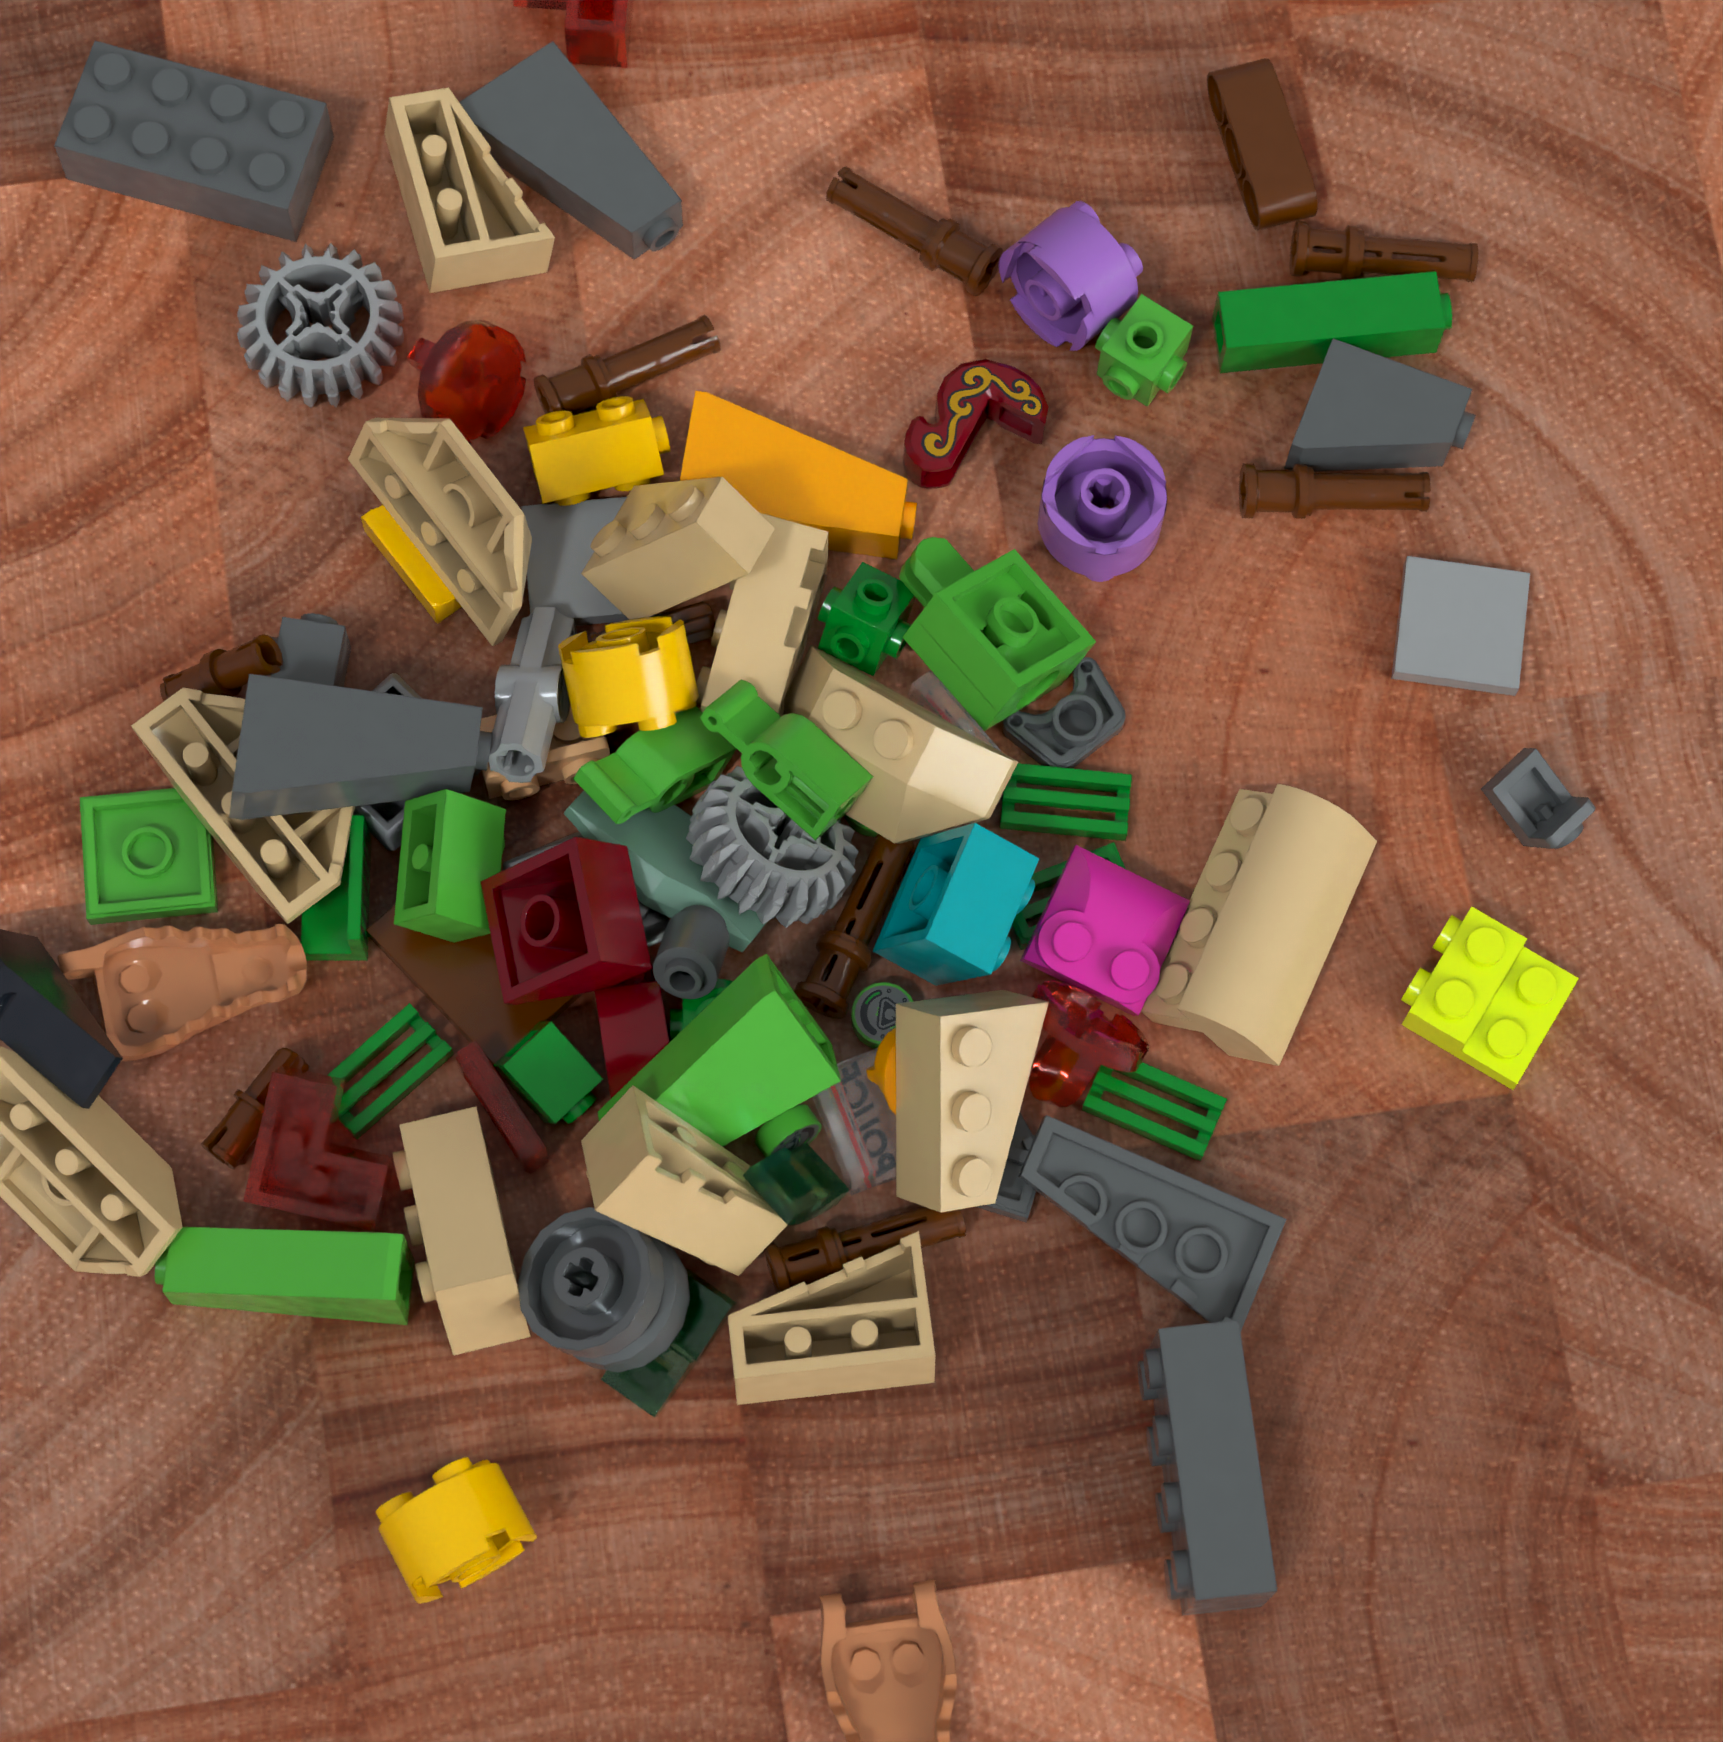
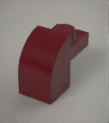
M651 964L652 969L609 988L595 990L611 1098L669 1043L661 988L655 980L653 964Z

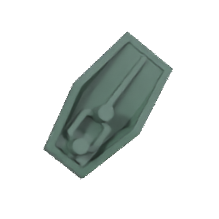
M583 791L563 813L584 838L627 846L637 897L643 905L670 918L688 906L703 905L717 911L725 920L730 936L729 946L740 952L747 948L766 923L762 924L755 911L748 909L739 915L738 903L729 897L717 900L719 887L715 883L700 881L703 866L689 860L693 845L686 839L689 825L691 824V816L676 805L658 813H653L646 808L632 815L622 824H616Z

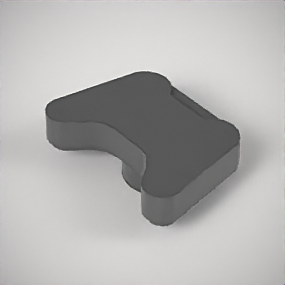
M1084 657L1073 670V691L1068 696L1062 698L1052 709L1038 715L1017 711L1003 721L1002 730L1005 737L1041 766L1073 769L1110 739L1118 735L1123 728L1126 717L1125 710L1097 662L1090 657Z

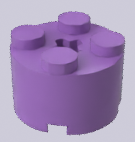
M1076 201L1070 207L1056 210L1004 251L999 260V273L1002 283L1011 277L1018 292L1010 301L1020 317L1047 343L1055 347H1059L1065 341L1072 343L1070 351L1081 349L1101 333L1111 319L1119 318L1134 305L1138 297L1136 277L1143 271L1141 259L1135 250L1125 243H1118L1108 230L1100 224L1095 211L1082 201Z
M1093 435L1081 437L1066 445L1055 455L1049 464L1042 488L1037 525L1048 551L1059 563L1069 570L1085 575L1088 579L1097 582L1108 581L1114 576L1127 573L1139 566L1152 553L1160 536L1167 506L1164 471L1158 460L1148 449L1130 438L1115 436L1114 439H1094Z

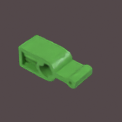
M742 679L706 707L700 716L708 730L719 732L742 753L741 765L748 780L815 841L851 809L874 777L812 721L795 713L785 714L781 717L758 696L757 690L751 683Z
M695 706L676 713L677 722L674 725L658 730H640L636 732L615 753L596 762L593 760L589 761L579 768L574 780L616 824H622L632 815L646 808L653 813H658L706 790L711 782L716 781L722 774L736 748L719 732H712L705 727L700 719L703 712Z

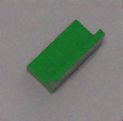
M352 815L350 836L340 885L302 913L301 944L306 961H368V935L366 929L369 928L371 836L364 815Z

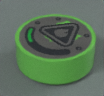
M887 982L875 983L864 988L857 995L852 1006L851 1023L858 1039L868 1047L877 1049L884 1036L896 1027V1004L913 1002L911 996L900 986Z
M799 1104L766 1122L757 1132L755 1144L769 1163H778L790 1158L810 1144L819 1134L822 1125L808 1105Z

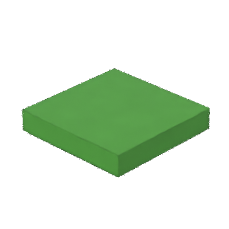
M175 788L80 797L86 919L90 925L218 912L213 837Z

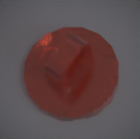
M486 320L465 321L448 330L436 344L427 339L419 338L406 357V360L420 372L417 395L422 417L450 418L469 444L472 443L470 440L480 436L487 439L498 433L512 418L524 394L526 378L520 376L521 361L526 363L523 347L514 334Z
M1055 980L1043 981L1041 986L1038 984L1031 995L1033 998L1049 1002L1042 1026L1049 1034L1035 1056L1029 1075L1030 1090L1033 1097L1059 1108L1068 1107L1075 1103L1084 1092L1100 1064L1126 1073L1137 1071L1150 1046L1143 1032L1123 1014L1120 1016L1116 1013L1111 1021L1103 1015L1105 1012L1100 1010L1102 1003L1097 1001L1098 998L1072 985Z

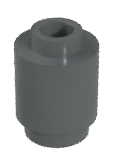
M692 905L684 908L669 920L653 964L655 980L669 994L683 999H697L706 996L714 989L730 943L725 920L717 911L703 905Z

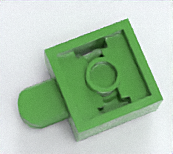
M930 537L923 539L917 545L912 555L901 567L900 580L924 606L922 612L902 638L984 731L1061 686L1096 643V640L1015 549L974 571L946 539Z

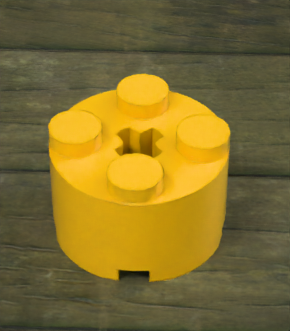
M665 616L620 621L604 625L606 633L598 636L595 641L588 643L587 633L584 631L563 640L558 645L574 722L578 724L581 737L603 736L618 729L617 725L638 722L639 730L641 731L666 728L677 722L675 712L685 711L697 705L696 700L699 694L684 621L681 619L673 625L671 617Z
M468 1457L458 1459L433 1474L432 1478L436 1484L435 1486L416 1497L413 1496L412 1492L398 1495L376 1510V1514L381 1522L378 1530L417 1603H426L443 1597L438 1585L450 1579L453 1583L458 1582L462 1589L484 1578L525 1550L521 1541L534 1542L537 1538L499 1464L490 1463L487 1459L472 1465Z

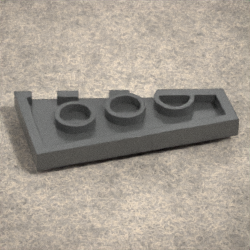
M1047 1115L1042 1118L1018 1176L1207 1322L1239 1320L1240 1332L1287 1220Z

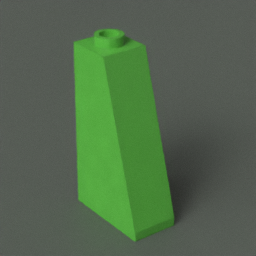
M765 954L747 967L598 1111V1119L600 1121L632 1086H635L723 1147L841 1081L832 1043L769 956Z
M182 1227L155 1263V1283L163 1285L162 1292L171 1304L407 1325L415 1260L404 1235L396 1233Z

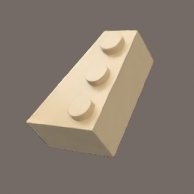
M449 88L389 97L384 135L429 293L546 273L555 240L554 235L545 223L540 224L522 199V190L513 177L508 179L490 154L491 146Z
M723 476L636 485L632 488L614 520L604 526L594 537L590 545L594 553L581 574L629 620L646 618L748 575L775 528Z
M760 513L775 530L751 572L730 582L729 589L733 590L728 611L721 609L713 631L711 645L717 647L712 668L703 666L697 680L699 697L696 702L701 704L702 712L742 679L751 683L757 690L758 696L781 717L785 714L784 699L787 692L790 691L792 682L798 672L827 579L828 531Z
M997 990L896 1004V1197L938 1212L994 1204L996 1202L1049 1002L1007 990Z
M632 1086L581 1140L587 1168L586 1175L589 1179L595 1211L698 1257L709 1265H715L737 1276L791 1222L782 1188L635 1086Z
M477 1107L400 1124L404 1150L393 1152L395 1169L401 1191L413 1189L416 1205L404 1207L405 1218L412 1246L424 1244L427 1261L415 1263L424 1303L437 1300L453 1356L530 1337L527 1320L520 1309L516 1271L512 1255L510 1254L502 1210Z
M919 1231L900 1239L899 1245L864 1260L861 1256L843 1264L842 1270L806 1285L804 1281L728 1315L737 1405L934 1383L935 1348Z

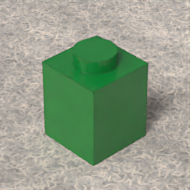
M551 1021L537 1023L492 1065L544 1123L556 1124L561 1118L567 1124L576 1120L595 1102L597 1097L591 1090L603 1080Z

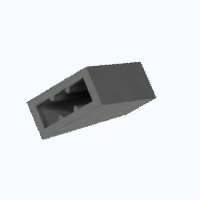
M1332 339L1291 444L1284 468L1292 470L1294 464H1306L1307 467H1312L1313 472L1441 467L1446 460L1450 447L1454 446L1463 450L1476 416L1465 411L1472 389Z

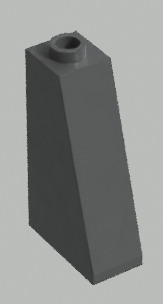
M554 41L459 102L491 146L490 154L500 167L632 259H636L649 249L652 252L663 249L676 238L679 230L683 227L682 200Z
M249 674L229 818L245 820L408 800L444 789L457 793L470 792L475 769L486 771L490 754L492 732L480 731L483 707Z

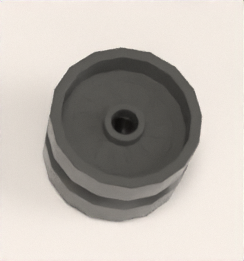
M593 1207L565 1213L542 1229L524 1256L518 1279L520 1309L531 1330L551 1346L566 1354L573 1355L579 1361L593 1368L618 1373L643 1367L665 1352L683 1327L690 1301L687 1271L672 1247L663 1241L595 1211Z

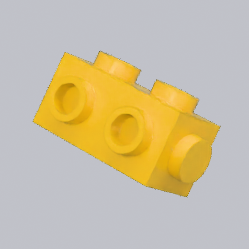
M619 396L598 403L596 406L597 410L577 415H572L570 411L550 412L538 417L535 425L523 427L542 503L554 501L560 506L574 505L590 498V492L615 487L617 491H631L636 485L649 484L651 478L664 475L660 454L670 452V445L663 417L651 418L644 399L633 401L632 397Z

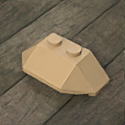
M373 418L366 421L348 460L492 646L501 643L522 607L532 536L524 513L450 418Z
M810 646L792 682L790 691L787 692L784 699L785 714H799L812 721L874 776L846 815L893 843L901 844L968 823L990 819L1018 764L1017 760L834 656L818 649L816 646Z
M183 687L131 725V727L181 798L255 891L289 924L340 885L355 806L245 820L229 818L245 699L205 694L200 690Z
M0 1046V1197L74 1271L127 1274V1276L138 1277L148 1274L183 1227L172 1167L99 1095L89 1109L81 1108L16 1052Z

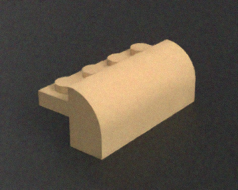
M1277 784L1273 794L1239 789L1161 966L1158 984L1147 997L1141 1012L1154 1023L1203 1032L1228 1056L1279 1066L1377 841L1346 811L1307 791L1282 784Z

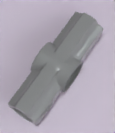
M535 607L532 614L522 618L510 665L502 664L497 672L495 681L497 717L494 729L492 730L488 762L491 771L505 776L509 782H531L533 776L544 772L555 724L564 723L568 717L570 701L558 645L563 640L577 634L574 619L561 614L556 607Z

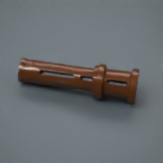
M847 166L838 171V176L843 179L841 182L836 177L833 178L826 193V200L840 206L920 253L919 259L923 262L925 268L931 271L939 268L965 283L967 292L973 296L981 294L989 285L999 267V260L1003 254L1001 247L996 244H991L989 247L983 245L961 232L960 224L953 219L934 220L852 172V169Z
M1296 221L1291 239V276L1301 277L1304 271L1338 273L1342 280L1359 278L1361 272L1402 275L1436 271L1437 278L1458 279L1473 282L1478 266L1477 243L1459 244L1420 239L1365 236L1363 229H1358L1357 226L1347 225L1344 231L1309 228L1306 222ZM1312 248L1334 250L1336 253L1314 252ZM1364 252L1376 253L1377 257L1364 256ZM1392 254L1438 258L1439 262L1396 259L1392 257Z
M702 315L697 320L639 345L625 349L603 360L599 355L593 356L589 354L582 357L581 365L551 378H547L543 374L534 377L535 390L544 413L570 411L574 415L596 406L606 399L617 397L616 393L636 386L711 353L720 352V343L717 335L694 344L692 343L693 338L714 330L711 321L706 315Z
M1243 463L1239 479L1240 514L1242 518H1253L1256 512H1291L1293 518L1305 519L1306 516H1311L1313 509L1419 510L1420 512H1427L1430 498L1424 497V493H1431L1430 477L1428 472H1420L1419 474L1314 473L1312 467H1307L1306 464H1294L1292 470H1256L1254 463Z
M877 834L875 844L852 888V892L834 930L826 931L825 934L819 937L816 943V949L819 954L806 981L798 982L794 989L798 998L807 1008L827 1017L845 1018L849 1010V1004L846 999L859 972L867 971L872 960L868 945L885 909L890 903L892 894L910 856L915 852V844L912 841L897 844Z
M923 1206L837 1233L834 1227H821L817 1229L815 1237L778 1247L773 1242L764 1249L774 1288L776 1293H779L804 1281L808 1285L843 1269V1264L861 1256L865 1260L900 1244V1239L919 1231L921 1248L956 1237H965L966 1227L961 1209L938 1212Z

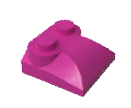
M1075 845L1020 961L1132 1016H1138L1147 997L1158 984L1161 966L1190 901Z

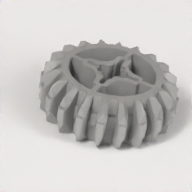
M305 243L301 252L302 259L293 261L289 255L281 251L279 257L281 269L275 271L261 265L259 277L263 285L246 284L244 293L249 304L240 305L237 312L239 323L243 325V327L239 328L237 337L240 347L246 350L244 357L248 368L252 369V371L260 370L258 373L260 382L267 389L279 384L280 396L287 402L299 391H302L304 403L310 408L317 401L319 394H327L329 403L337 407L340 402L339 392L349 389L351 395L360 400L363 395L361 381L365 379L380 386L383 375L379 366L395 367L397 355L393 347L402 345L404 341L403 329L398 325L404 319L402 305L398 301H394L397 297L395 286L390 280L381 281V269L375 262L362 267L361 255L355 249L342 260H339L338 250L331 243L326 248L324 255L315 257L313 249ZM363 306L370 314V318L364 335L356 343L351 337L349 327L356 321L354 314ZM286 308L290 312L293 323L286 330L287 338L277 345L272 339L273 330L279 315ZM329 358L328 360L315 361L316 359Z
M740 766L727 773L726 776L720 775L716 781L711 782L693 807V815L690 818L691 824L686 839L693 845L689 860L703 866L700 881L712 882L719 887L717 900L729 897L738 903L739 915L750 909L757 913L762 924L776 917L780 924L786 928L798 920L808 925L814 918L819 917L820 914L824 915L828 909H832L852 882V876L856 871L853 866L859 852L851 844L854 830L840 824V818L815 841L748 780Z

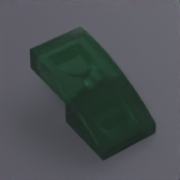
M807 1142L791 1152L786 1147L778 1150L749 1167L743 1175L784 1222L791 1226L809 1221L835 1207L850 1190Z
M687 1267L685 1269L688 1276L690 1301L683 1327L669 1348L643 1367L619 1373L606 1370L601 1378L602 1381L653 1417L660 1413L737 1304Z

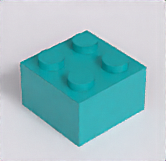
M971 823L921 838L872 952L935 986L991 975L993 971L1001 966L1009 952L1011 939L1007 935L1016 914L1026 907L1032 897L1035 881L1031 878L1039 858L977 823Z

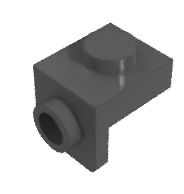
M1523 748L1481 788L1482 792L1521 844L1526 847L1559 849L1568 845L1581 834L1584 829L1582 822L1596 809L1589 798L1571 796L1536 748Z

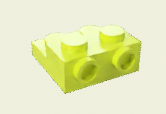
M1471 906L1463 921L1451 915L1432 948L1443 955L1432 974L1420 967L1407 988L1401 1001L1412 1007L1401 1025L1514 1090L1579 978L1524 947L1527 938Z

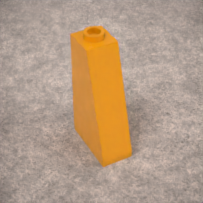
M695 391L680 481L723 476L759 513L828 531V550L897 560L900 538L912 540L916 519L917 503L906 501L908 479L708 392Z

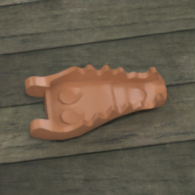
M275 924V926L268 929L245 931L242 933H234L226 928L207 929L204 927H194L189 931H183L173 926H163L160 928L142 927L93 947L58 955L59 968L67 979L93 977L101 1026L122 1056L121 1062L137 1061L161 1054L181 1045L208 1028L227 1021L251 1008L262 1004L279 1002L297 995L307 982V961L302 944L293 931L284 924Z
M935 1580L913 1583L914 1592L912 1599L915 1604L916 1613L845 1623L846 1607L842 1601L841 1593L820 1596V1664L824 1690L830 1709L841 1727L846 1742H950V1719L957 1686L956 1667L952 1642L938 1602Z

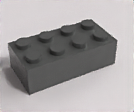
M94 41L54 147L67 180L296 242L331 148L334 134L327 103Z
M1239 1320L1160 1328L1157 1330L1149 1348L1144 1349L1143 1360L1138 1361V1380L1142 1400H1153L1155 1416L1152 1417V1426H1147L1146 1436L1150 1464L1152 1467L1162 1466L1164 1478L1161 1492L1155 1494V1504L1160 1533L1171 1532L1173 1551H1171V1559L1164 1561L1165 1581L1169 1600L1180 1599L1182 1616L1262 1607L1277 1592Z

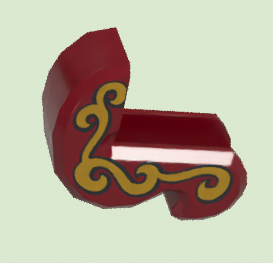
M988 359L961 363L944 377L938 390L935 408L936 423L929 424L924 417L918 416L911 421L907 429L904 441L903 464L908 477L913 483L926 489L949 486L987 418L995 421L1000 427L1032 443L1042 444L1048 405L1040 386L1029 375L1014 366Z

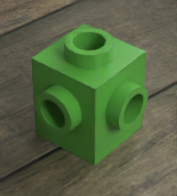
M1141 294L1122 321L1118 318L1111 319L1100 334L1095 345V349L1100 351L1096 375L1102 378L1104 385L1118 397L1125 400L1134 398L1148 407L1160 389L1168 394L1181 378L1187 366V362L1182 358L1188 351L1193 325Z

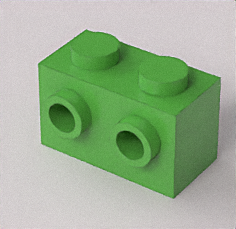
M448 789L405 801L394 915L395 925L453 943L490 934L480 881L501 872L502 854L505 847L504 825L506 809Z

